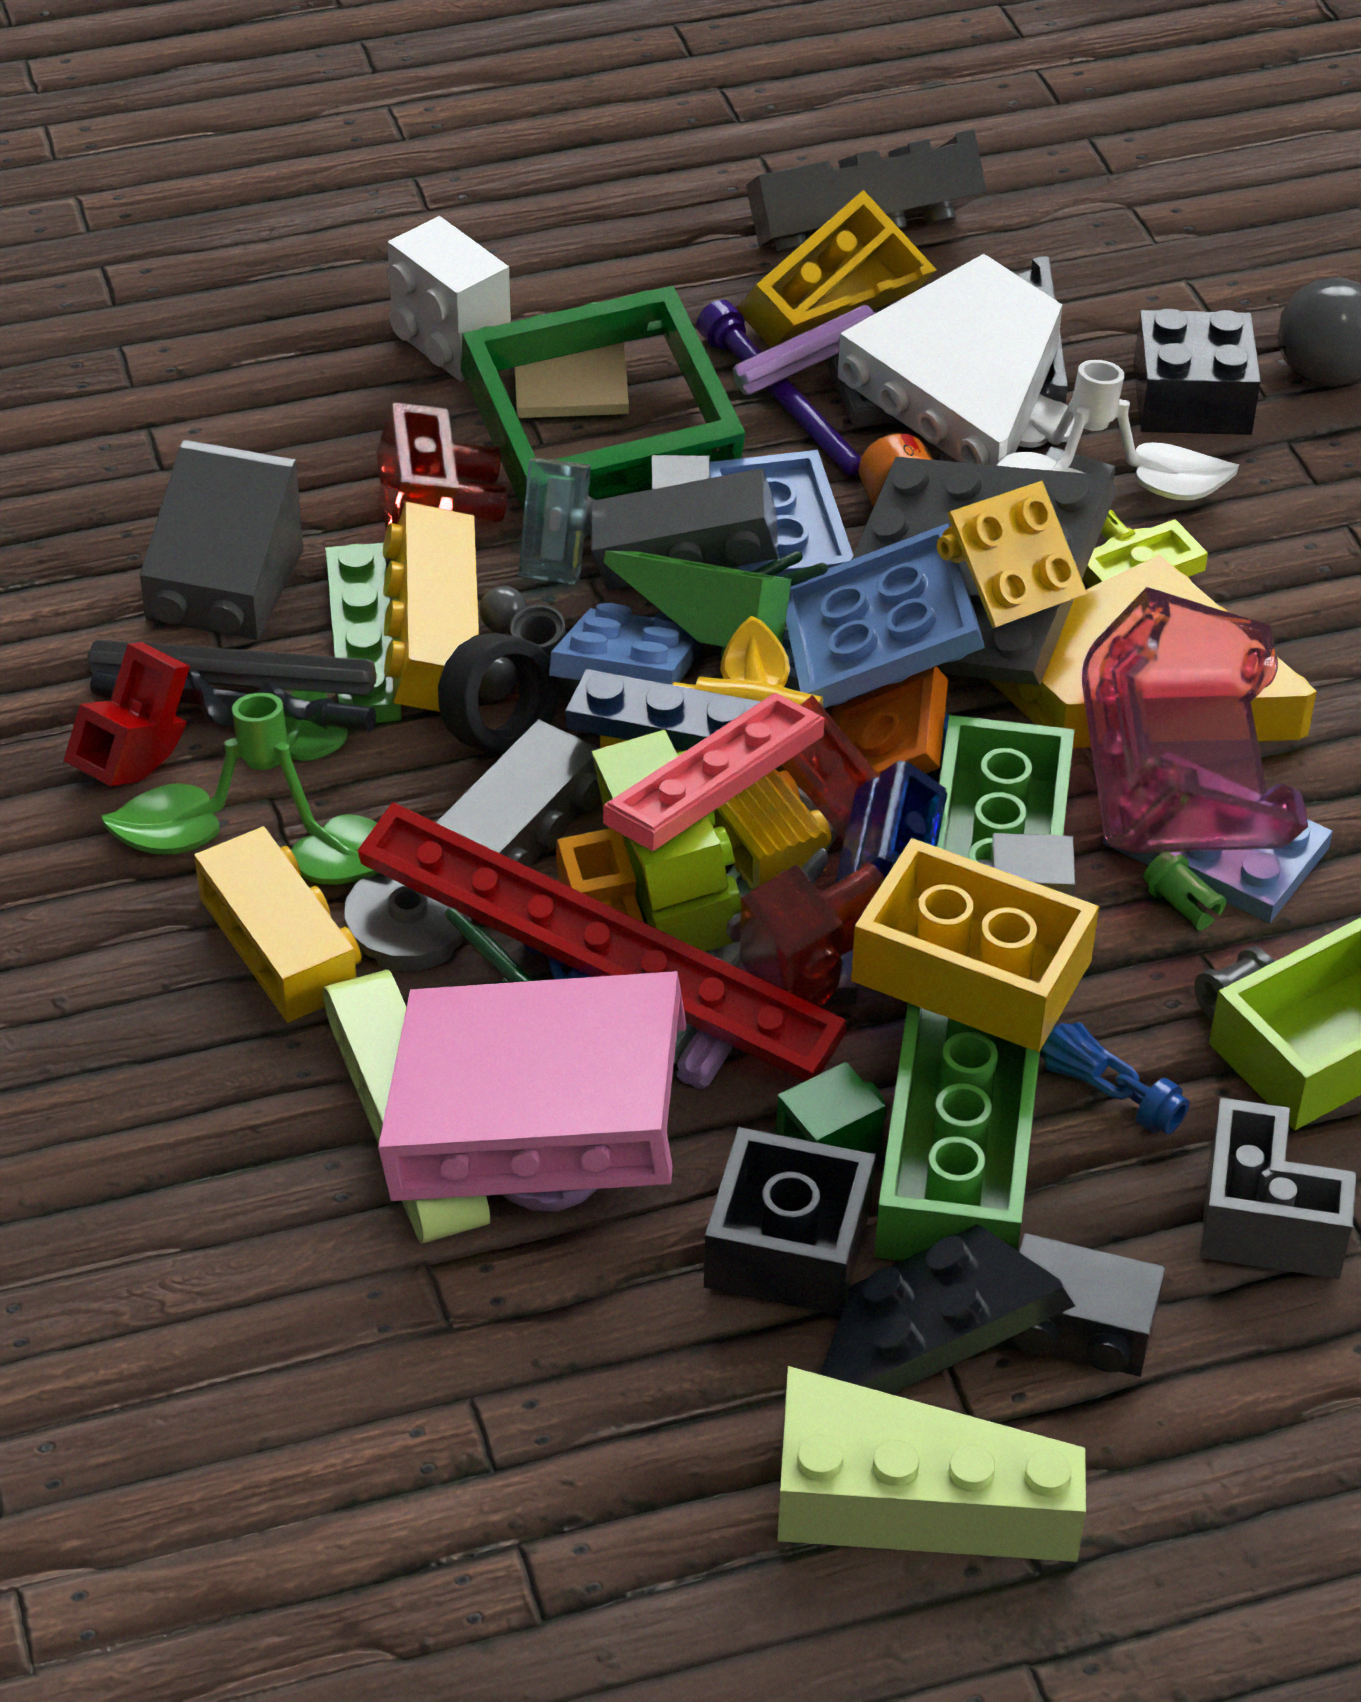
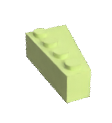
M788 1366L778 1542L1078 1561L1086 1514L1084 1447Z

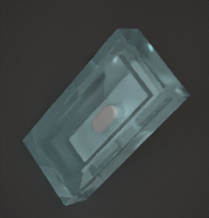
M537 457L529 460L518 576L576 584L580 580L583 541L585 537L592 534V501L595 500L588 496L591 465Z

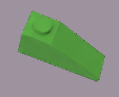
M605 551L604 564L698 642L721 646V657H723L726 646L733 634L750 616L763 621L780 643L783 644L792 579L637 551Z

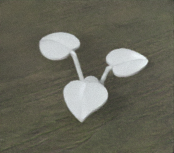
M1088 360L1081 363L1078 367L1073 397L1068 406L1060 401L1058 402L1039 394L1018 445L1033 448L1042 446L1048 441L1054 445L1067 442L1061 459L1056 462L1043 454L1018 452L1005 456L996 466L1084 473L1069 468L1083 428L1091 431L1104 430L1108 427L1109 422L1113 421L1116 417L1119 423L1126 462L1138 468L1135 477L1136 481L1143 488L1157 495L1183 501L1205 497L1232 479L1237 474L1239 464L1165 443H1143L1135 450L1128 418L1130 402L1120 399L1124 380L1123 370L1108 361Z

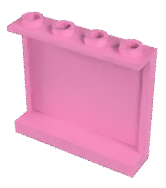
M678 971L410 989L378 1145L390 1200L403 1201L671 1184L673 1165L667 1136L676 1036L678 1031H686L687 1025Z

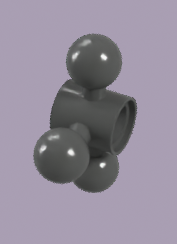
M494 587L481 600L480 616L486 627L497 633L511 632V636L520 637L538 644L550 658L551 651L566 636L565 621L558 610L547 605L527 607L523 595L513 587ZM502 657L491 664L482 677L478 697L494 702L507 698L513 692L517 684V672L510 659ZM558 677L559 696L569 703L580 680Z

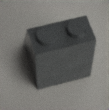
M183 440L178 450L140 572L146 620L253 640L259 639L303 551L296 459Z

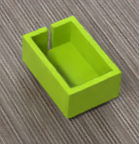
M664 729L592 751L602 804H606L686 750L676 753ZM714 811L655 851H651L623 835L637 881L636 899L646 924L704 952L736 943L728 937L726 927L727 922L734 915L743 912V904L734 877L726 875L725 866L734 864L735 859L731 842L724 826L713 828V825L716 823Z
M1361 917L1218 991L1209 1044L1269 1105L1290 1108L1288 1125L1294 1131L1361 1095Z

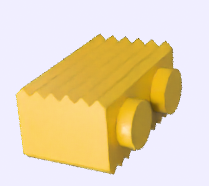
M774 769L714 810L716 823L713 825V828L724 826L733 849L736 871L741 873L743 880H747L748 886L753 888L755 896L767 884L777 879L781 872L799 871L820 848L823 847L827 851V846L831 844V831L824 815L819 810L810 812L800 800L799 790L794 778L786 770L778 772Z

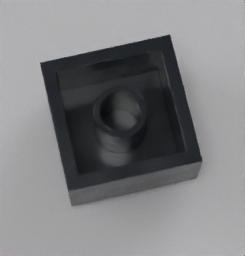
M1177 309L1140 310L1133 362L1140 432L1252 435L1261 381L1251 313H1239L1230 310H1220L1217 312L1179 311Z
M738 1127L705 1234L704 1288L841 1316L871 1210L876 1154Z

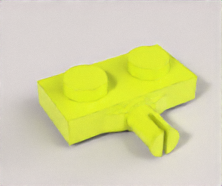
M1109 510L1101 530V534L1106 538L1107 542L1102 546L1094 548L1082 580L1089 587H1092L1158 555L1166 559L1179 572L1190 577L1205 571L1208 553L1176 519L1152 528L1133 530L1127 528L1115 513Z

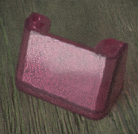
M1145 587L1091 645L1082 667V689L1103 831L1106 842L1111 847L1132 853L1281 849L1289 845L1308 828L1307 811L1300 791L1295 787L1285 784H1277L1267 791L1251 701L1273 682L1277 674L1278 658L1275 654L1270 625Z

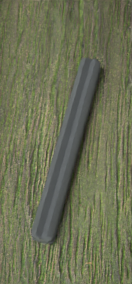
M94 641L87 655L91 673L95 671L119 673L127 644L138 642ZM145 643L189 665L191 669L197 670L208 684L261 688L265 682L278 685L282 690L367 696L372 694L377 681L375 664L369 659Z

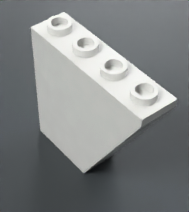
M982 254L841 332L838 378L958 462L997 465L1005 456L1016 453L1058 349L1062 304L987 255Z

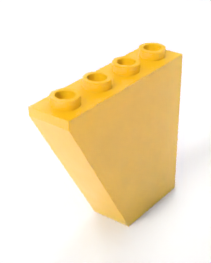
M1161 555L1086 589V595L1074 599L1040 686L988 679L1035 725L1075 729L1073 748L1300 740L1309 734L1317 691L1310 686L1304 677L1295 673L1272 653L1265 643L1256 639L1233 619L1226 609L1218 606L1195 586L1187 575L1179 572Z

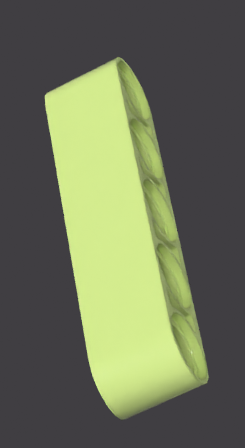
M388 969L324 986L323 988L324 1004L331 1030L378 1144L406 1012L405 1002L392 973ZM487 1196L402 1201L414 1232L421 1244L490 1224Z

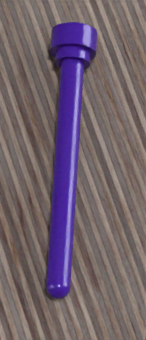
M714 301L707 305L698 316L696 322L697 331L712 347L730 350L741 362L762 353L745 335L744 317L729 301ZM787 378L766 388L845 474L849 476L859 474L858 469L861 457Z

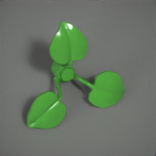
M294 691L290 694L304 701L328 698L326 693ZM270 693L248 694L239 698L233 704L232 714L236 738L226 740L224 743L226 756L216 793L211 799L207 792L199 787L182 783L168 784L138 795L113 813L101 815L104 827L119 841L132 848L161 855L188 852L208 843L218 835L220 831L219 820L213 813L219 812L224 808L237 758L241 757L249 767L257 770L271 769L280 764L304 828L310 834L297 841L291 849L298 862L301 876L318 884L338 885L359 881L364 877L379 874L362 865L357 852L377 822L363 816L344 814L331 819L321 827L313 818L291 760L292 758L299 761H310L322 758L336 751L347 740L348 729L336 727L324 729L310 721L285 717L282 700Z

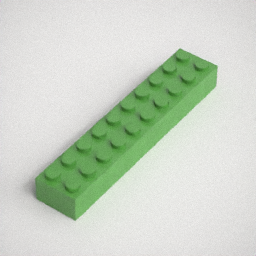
M949 715L931 845L978 862V860H990L993 833L1063 836L1075 729ZM908 1003L879 1200L874 1257L902 1261L933 1246L940 1239L958 1234L976 1224H979L1018 1251L1040 1052Z

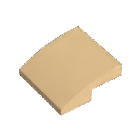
M624 342L514 367L518 418L629 414Z

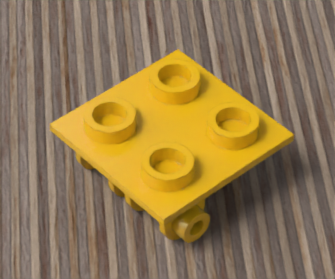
M1043 480L947 513L952 526L947 528L943 532L942 537L937 540L938 554L946 561L951 560L954 563L966 561L992 628L1087 594Z

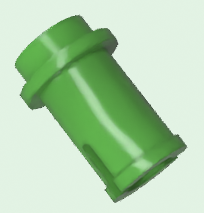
M1169 851L1163 852L1150 863L1144 873L1143 879L1149 884V894L1154 898L1164 897L1189 919L1196 929L1203 930L1214 923L1215 919L1198 905V900L1208 909L1212 908L1219 915L1223 912L1227 900L1221 894L1216 893L1188 868L1189 861L1184 855L1178 854L1174 856Z

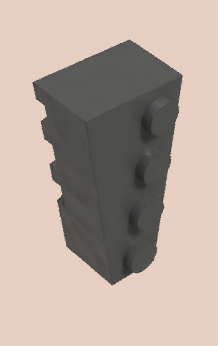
M975 129L956 132L954 138L938 148L932 149L930 138L910 142L907 146L888 152L889 158L881 159L880 152L873 150L838 161L839 167L831 168L830 161L826 160L758 175L746 184L758 247L775 244L777 252L796 250L862 190L872 198L900 230L907 228L906 220L924 217L925 225L939 224L956 219V210L987 192Z

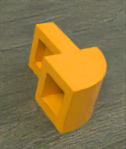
M609 828L557 839L556 861L559 882L644 922L635 895L636 877L621 833Z

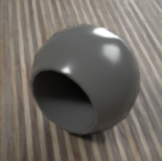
M1343 277L1313 280L1296 291L1281 312L1278 329L1280 352L1287 365L1305 381L1335 387L1352 384L1361 378L1360 282Z

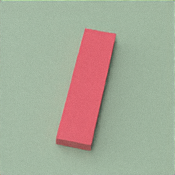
M774 693L604 804L603 824L651 851H655L822 738L824 735L825 718Z

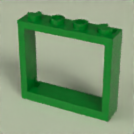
M674 286L641 291L629 296L602 302H592L576 308L549 314H538L531 318L496 326H485L478 330L462 333V375L527 521L545 516L547 492L540 494V491L547 489L549 471L580 475V483L584 493L594 500L651 490L652 455L709 456V462L742 458L746 433ZM663 333L706 424L538 463L497 371ZM712 449H719V451L712 452Z

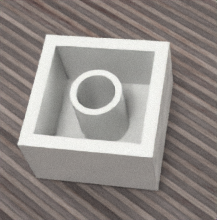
M438 216L388 241L389 267L387 269V277L390 283L392 310L389 317L393 331L400 339L408 341L425 354L434 365L442 367L461 382L465 380L461 372L462 333L478 330L485 326H496L511 322L509 266L445 219Z

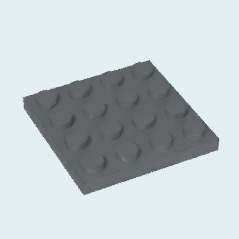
M895 457L852 559L947 523L951 527L948 512L1043 480L1082 579L1117 489L1112 477L1109 475ZM966 561L962 562L985 648L967 654L958 661L946 662L937 667L943 674L1040 686L1074 599L992 628Z

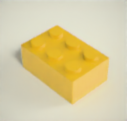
M911 838L855 925L851 981L1040 1052L1091 963L1099 906Z

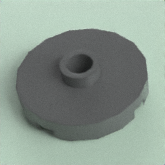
M380 873L359 880L346 898L344 925L354 935L361 952V957L364 959L365 953L367 956L377 959V966L390 971H422L444 964L454 957V949L459 947L463 941L465 945L467 943V940L460 934V931L445 916L446 910L450 907ZM460 913L469 923L473 924L472 918Z

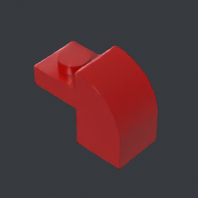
M143 642L128 643L111 700L80 704L63 761L109 786L135 783L145 779L171 755L185 729L187 721L175 714L190 666Z

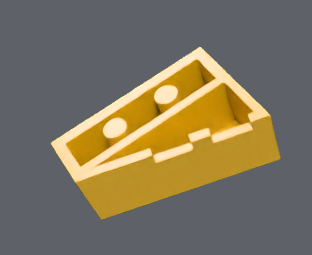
M862 190L758 282L736 309L769 347L773 348L862 305H867L874 310L905 298L917 291L937 269L872 198Z

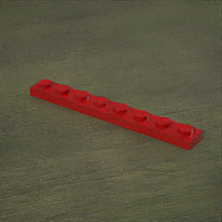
M394 802L390 804L357 850L362 865L450 908H455L458 912L591 977L678 971L687 1024L803 1081L821 1074L846 1034L845 1019Z

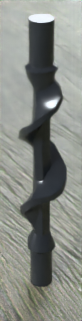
M190 668L179 703L200 705L205 716L219 726L234 727L232 706L239 698L248 694L214 689L203 679L197 670ZM95 671L90 682L91 692L95 695L112 697L118 673ZM265 682L257 692H254L276 695L283 702L285 717L310 721L324 729L336 727L371 732L375 726L376 712L372 707L335 703L330 698L304 701L285 692L278 685Z

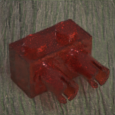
M392 402L376 452L386 531L389 523H399L406 502L474 515L476 519L493 520L494 522L501 523L507 506L506 487L504 485L492 486L459 482L457 479L459 477L495 483L501 466L500 447L452 442L448 409Z
M866 862L857 871L822 891L819 888H815L797 864L741 897L740 961L750 974L818 1007L831 998L837 986H839L841 957L853 950L855 925L885 880L873 864Z

